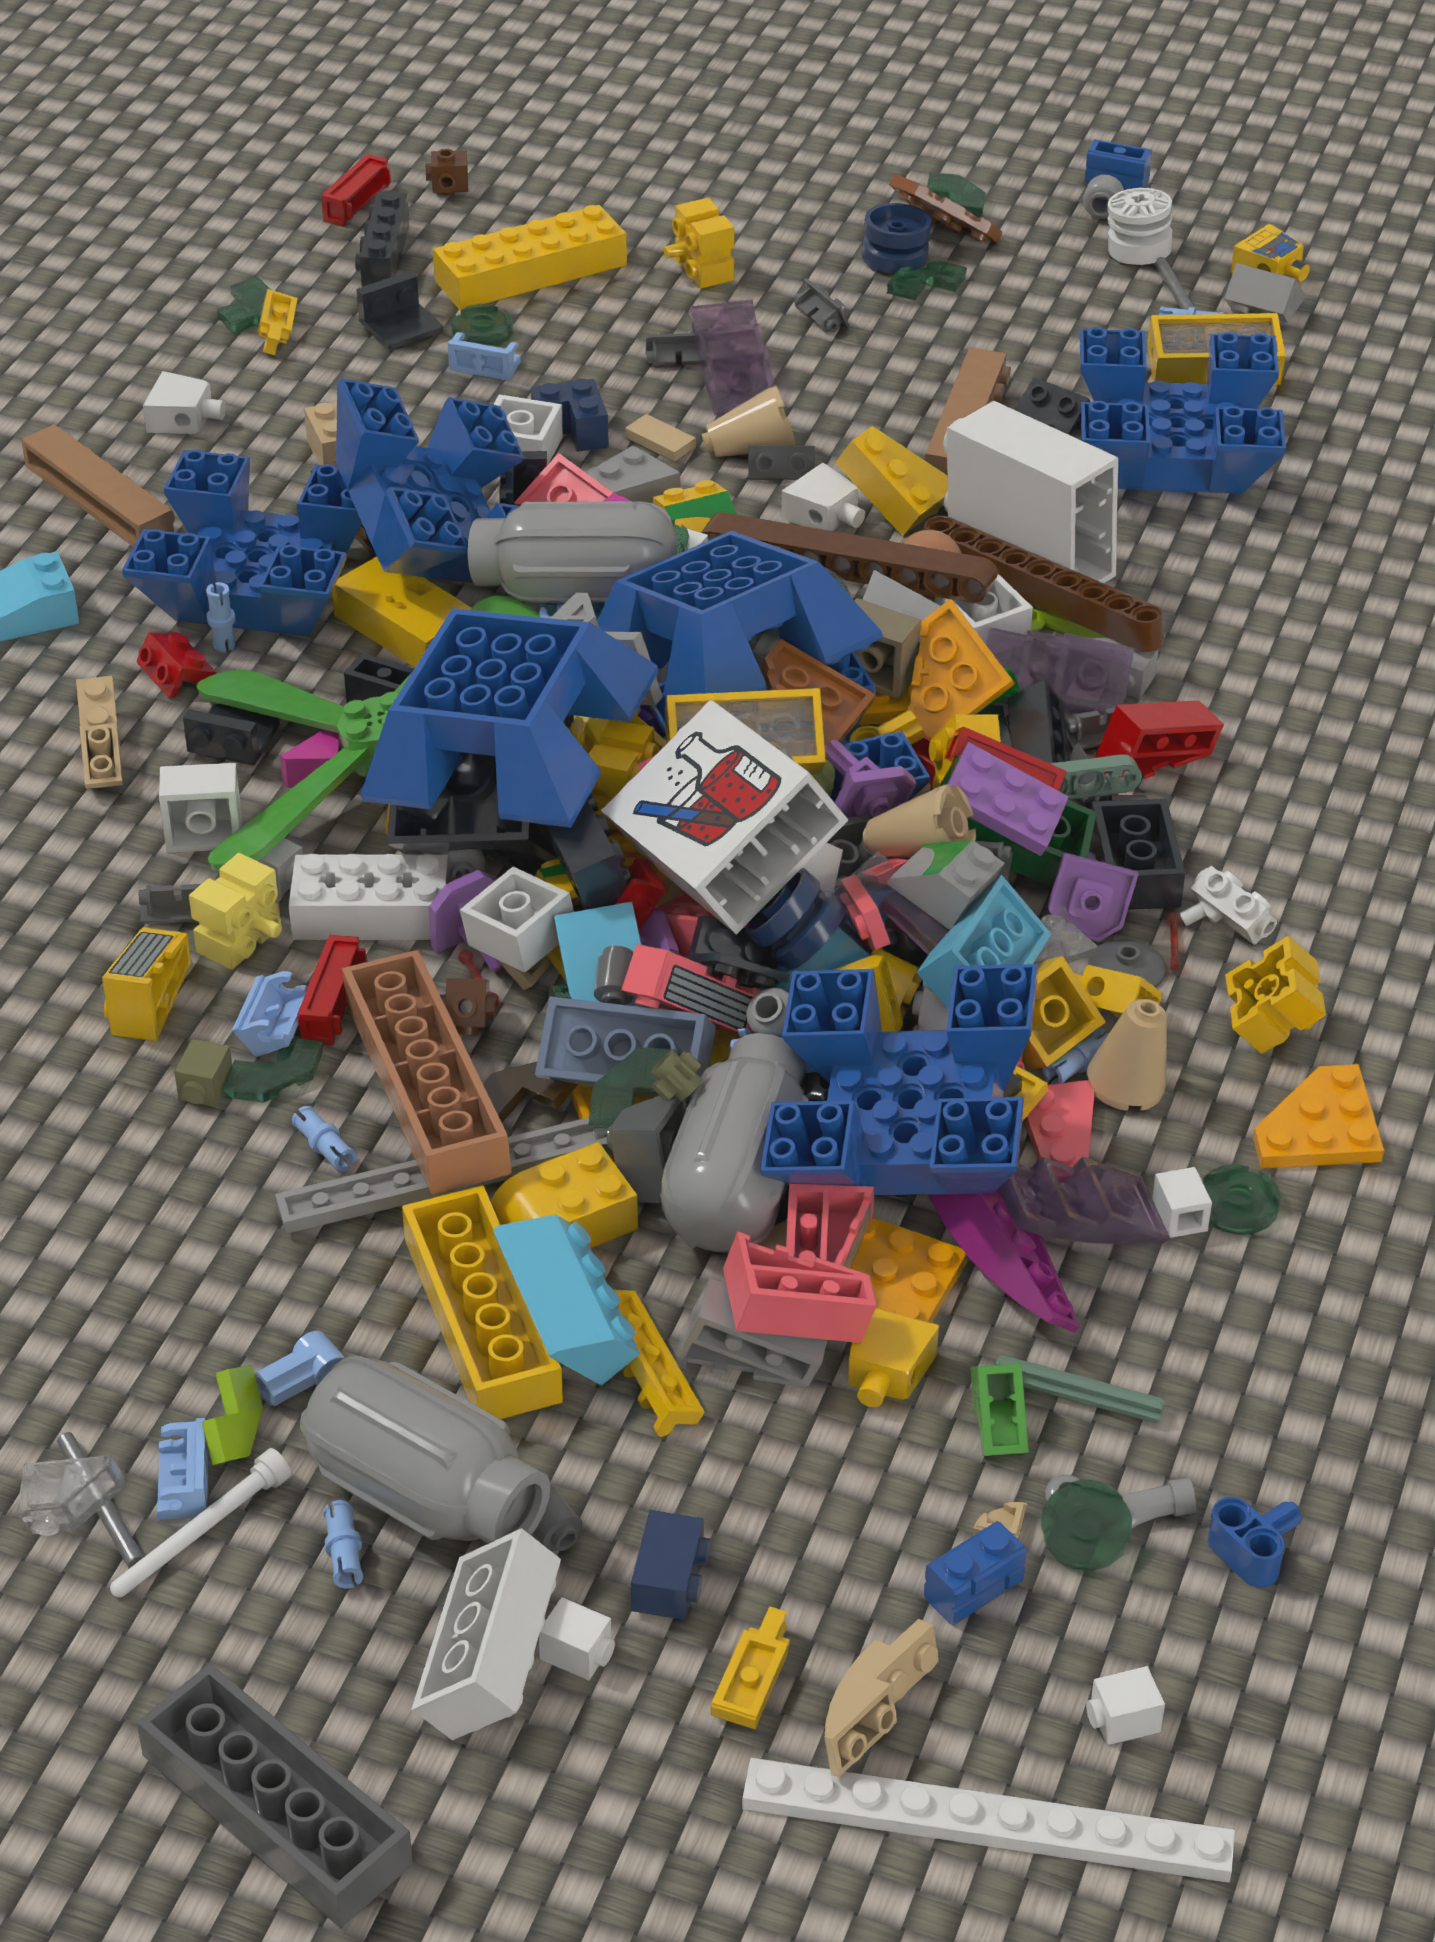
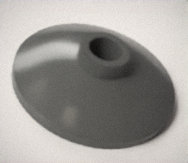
M1119 939L1105 942L1092 951L1088 960V965L1142 977L1156 988L1165 977L1166 966L1160 953L1153 947L1135 940Z

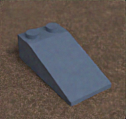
M549 997L535 1075L541 1078L654 1098L660 1095L651 1087L658 1080L651 1073V1070L671 1050L678 1056L684 1051H688L702 1065L695 1072L699 1077L709 1068L716 1026L706 1014ZM693 1092L685 1099L686 1103L689 1104Z

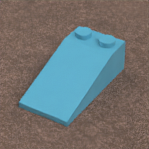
M58 551L40 553L33 557L24 558L0 571V642L79 624L75 591Z
M1000 875L930 952L917 973L922 978L924 985L931 992L935 993L949 1011L954 966L1033 964L1052 934L1007 880Z
M632 902L554 916L569 999L600 1002L594 997L597 960L602 955V951L609 946H623L634 952L636 944L641 945ZM634 997L632 1002L626 1004L628 1006L640 1007L635 1004L636 997Z

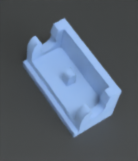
M457 332L453 339L449 340V370L509 381L521 363V356L514 354L519 346V343L510 342L506 349L462 341L465 333Z
M282 971L267 977L263 975L257 976L233 1026L232 1031L255 1057L288 1047L299 1024L297 1013L308 986L301 985L293 989L283 986V982L287 983L290 981L293 975L291 972Z
M196 1418V1421L169 1423L161 1427V1436L170 1437L177 1435L183 1438L159 1442L158 1503L156 1512L158 1520L195 1518L208 1508L209 1450L202 1426V1421H205V1418Z

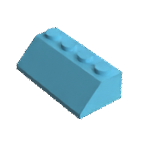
M556 1214L499 1225L493 1230L549 1357L602 1386L640 1355L633 1339L636 1335L635 1330L629 1321L622 1316L618 1308L620 1299L616 1292L607 1284L603 1276L606 1272L605 1267L599 1258L592 1253L589 1246L591 1238L582 1225L577 1222L571 1224Z

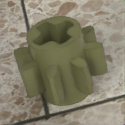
M671 1050L651 1070V1073L658 1079L651 1087L664 1100H670L675 1096L681 1102L701 1083L702 1078L695 1072L702 1065L688 1051H684L678 1056Z

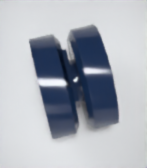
M884 203L872 207L865 215V236L862 243L861 257L873 269L886 273L902 274L920 270L927 264L928 240L931 233L932 219L921 208L909 204Z
M801 868L747 923L745 933L759 946L767 947L773 945L771 956L789 971L800 967L823 947L840 925L846 913V905L832 892L825 891L819 893L820 881L805 868Z

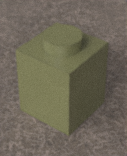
M191 1039L174 1071L178 1100L217 1107L233 1076L230 1046Z

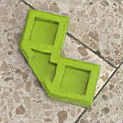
M253 1365L227 1369L216 1373L225 1416L202 1421L213 1465L248 1457L251 1454L263 1409Z

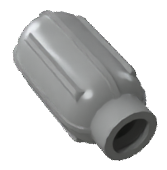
M641 501L524 502L520 507L511 511L506 518L475 519L470 528L468 539V563L474 585L478 587H503L508 595L519 601L530 603H566L575 593H588L591 603H606L615 581L677 555V540L671 517L662 507L654 503Z
M763 1033L744 1035L735 1041L725 1062L716 1063L704 1071L701 1076V1083L693 1091L663 1171L660 1194L662 1209L667 1221L675 1233L684 1239V1244L691 1248L698 1247L706 1251L728 1253L737 1231L750 1235L749 1242L759 1245L769 1236L775 1225L788 1184L764 1177L760 1171L771 1102L808 1101L801 1089L806 1073L805 1060L785 1043L782 1038Z
M349 1356L334 1365L332 1371L318 1384L309 1399L307 1408L301 1413L300 1429L303 1432L306 1446L313 1461L319 1466L321 1474L326 1479L428 1539L438 1540L446 1538L448 1540L462 1541L481 1539L489 1544L521 1528L531 1535L546 1511L550 1498L551 1483L547 1474L519 1459L518 1451L510 1437L507 1424L398 1362L387 1363L362 1356Z

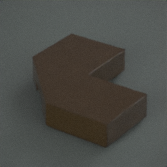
M537 1061L494 1072L483 1083L501 1123L525 1096L558 1109L578 1084L537 1077L535 1075Z

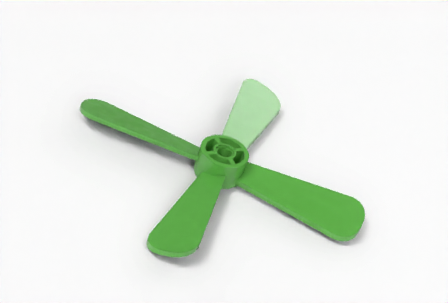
M496 595L486 597L477 602L471 609L473 611L539 617V614L530 606L509 596ZM249 670L226 671L201 680L197 684V689L200 697L205 700L339 733L343 749L216 846L208 857L211 869L219 871L237 853L259 861L352 772L367 777L388 710L409 676L394 692L386 693L380 697H372L364 701L354 700L348 702L344 707L259 672Z

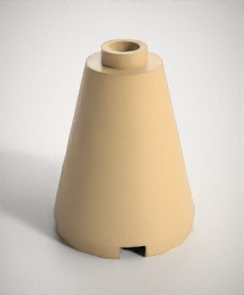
M777 386L767 388L707 424V432L701 434L707 453L713 451L715 457L749 454V445L795 446L790 421L786 417L783 408L785 406Z
M941 785L870 819L863 831L864 844L876 857L910 859L925 844L975 841V829H968L967 818L973 817V813L967 796L957 785Z
M1149 999L1131 1002L1088 1064L1086 1078L1088 1077L1091 1082L1090 1085L1095 1091L1094 1095L1103 1103L1119 1110L1128 1111L1129 1105L1142 1106L1141 1110L1150 1109L1159 1103L1166 1088L1167 1015L1165 1010L1156 1002Z

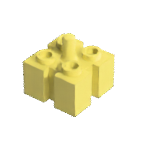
M237 853L219 869L220 877L214 881L208 878L189 894L192 919L199 922V925L193 930L196 953L231 970L253 954L256 948V941L262 944L269 937L277 938L282 931L279 904L275 903L278 895L275 869L241 853Z

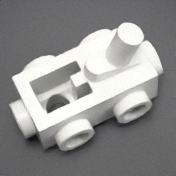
M1212 866L1202 870L1191 887L1199 903L1180 912L1186 926L1206 916L1214 924L1222 920L1254 946L1261 938H1265L1273 932L1277 925V919L1270 914L1269 908L1271 905L1265 898L1255 891L1252 894L1244 891L1241 888L1243 884L1227 870L1223 873Z

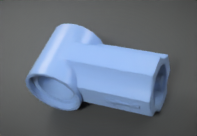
M309 1332L297 1341L291 1354L255 1372L261 1396L269 1406H276L315 1384L318 1386L324 1377L332 1371L334 1365L345 1357L323 1332Z

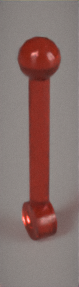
M1171 912L1166 919L1170 925V970H1178V925H1180L1182 918L1179 913Z
M467 949L460 951L458 954L459 962L466 964L474 979H483L472 961V952ZM489 990V996H496L497 1007L499 1005V997L496 993Z

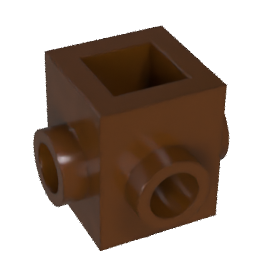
M441 149L439 151H431V163H425L426 181H432L433 193L450 195L455 192H468L467 150L453 151L451 149Z
M446 978V994H440L459 1035H478V1027L488 1028V1019L495 1020L496 996H489L490 980ZM466 1000H470L473 1006L468 1014H465L462 1010V1005Z

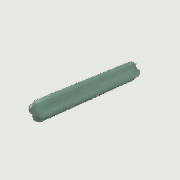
M1000 1355L995 1362V1365L1022 1363L1023 1387L1152 1423H1158L1163 1414L1164 1400L1156 1396L1005 1355Z

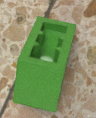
M1022 1363L970 1367L973 1408L979 1426L982 1456L1029 1453Z

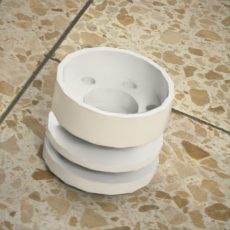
M1133 188L1118 192L1109 199L1107 204L1109 213L1108 224L1110 226L1108 232V252L1112 258L1126 264L1144 265L1155 263L1158 258H1166L1171 254L1172 229L1170 224L1172 221V200L1168 194L1152 188Z

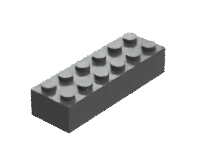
M211 1663L206 1665L136 1722L142 1755L339 1928H342L413 1865L410 1831Z

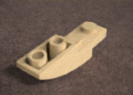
M103 676L76 679L85 788L123 785L113 677Z
M918 1619L891 1645L875 1639L847 1670L832 1698L825 1724L824 1737L831 1775L839 1778L852 1764L860 1760L873 1744L892 1729L893 1725L897 1723L894 1704L902 1699L939 1662L933 1624Z

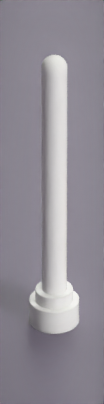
M269 1448L254 1460L255 1465L251 1468V1474L115 1579L110 1586L112 1595L119 1598L125 1596L261 1488L266 1490L271 1486L277 1488L292 1476V1472L284 1457L273 1448Z

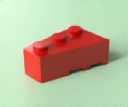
M1199 700L1116 705L1095 758L1128 755L1137 763L1142 777L1147 779L1155 775L1154 770L1167 765L1174 769L1211 755L1224 724ZM1123 770L1122 775L1119 776L1118 778H1122L1124 772H1126V771H1128V770Z

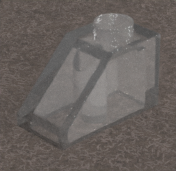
M111 1455L24 1464L17 1512L32 1534L50 1536L61 1531L76 1530L125 1487L126 1478Z

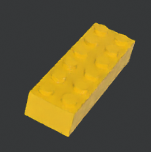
M589 205L581 210L559 213L547 219L532 220L528 224L506 227L494 233L480 234L471 239L449 242L444 246L433 248L434 279L459 310H464L626 266V232L600 205Z
M481 1185L403 1205L405 1242L469 1402L500 1420L563 1403L562 1368L558 1361L549 1357L493 1230L500 1223L484 1186Z

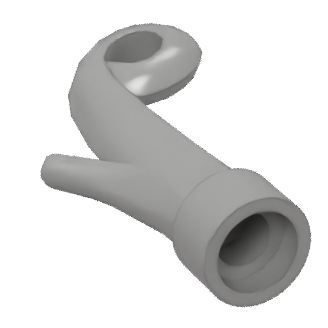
M1063 1474L1054 1477L1045 1489L1048 1505L1057 1515L1068 1520L1079 1522L1119 1521L1108 1533V1537L1112 1540L1118 1538L1131 1528L1157 1517L1173 1514L1176 1517L1196 1513L1195 1493L1189 1477L1169 1480L1167 1485L1092 1501H1086L1084 1484L1072 1475ZM1069 1489L1074 1492L1075 1496L1071 1501H1068L1061 1497L1060 1492Z

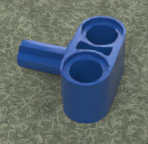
M1225 1497L1219 1499L1213 1506L1207 1538L1208 1545L1247 1584L1258 1588L1268 1587L1278 1580L1285 1547L1282 1535L1299 1525L1303 1516L1295 1502H1282L1261 1516L1244 1500L1236 1497Z

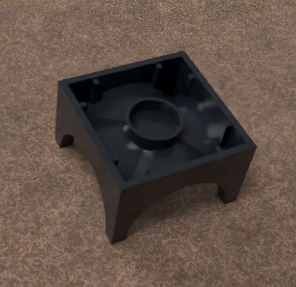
M567 715L563 721L568 730H570L571 724L574 722V716ZM461 752L462 758L431 810L390 804L387 844L405 855H439L455 850L487 849L527 854L546 861L558 859L543 824L500 819L498 813L495 756Z

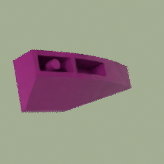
M1008 1179L993 1193L927 1194L948 1231L966 1255L993 1283L1017 1303L1046 1322L1074 1333L1080 1328L1073 1312V1306L1067 1298L1033 1216L1024 1203L1026 1197L1018 1186Z

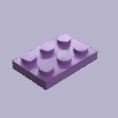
M970 742L967 743L962 751L947 785L950 784L949 786H959L965 793L972 808V819L1039 856H1042L1048 847L1069 798Z

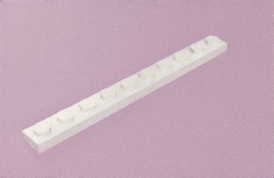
M750 1758L742 1798V1809L1227 1883H1230L1235 1830L850 1772H844L838 1778L831 1775L830 1769Z

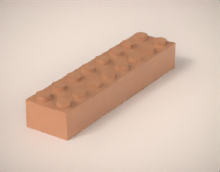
M414 950L342 968L347 1007L431 1195L449 1192L457 1188L491 1181L495 1178L512 1174L508 1135L419 951Z

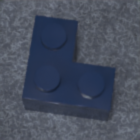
M577 379L573 382L546 383L542 386L531 387V400L562 404L563 434L571 435L577 452L609 447L608 413L595 379Z

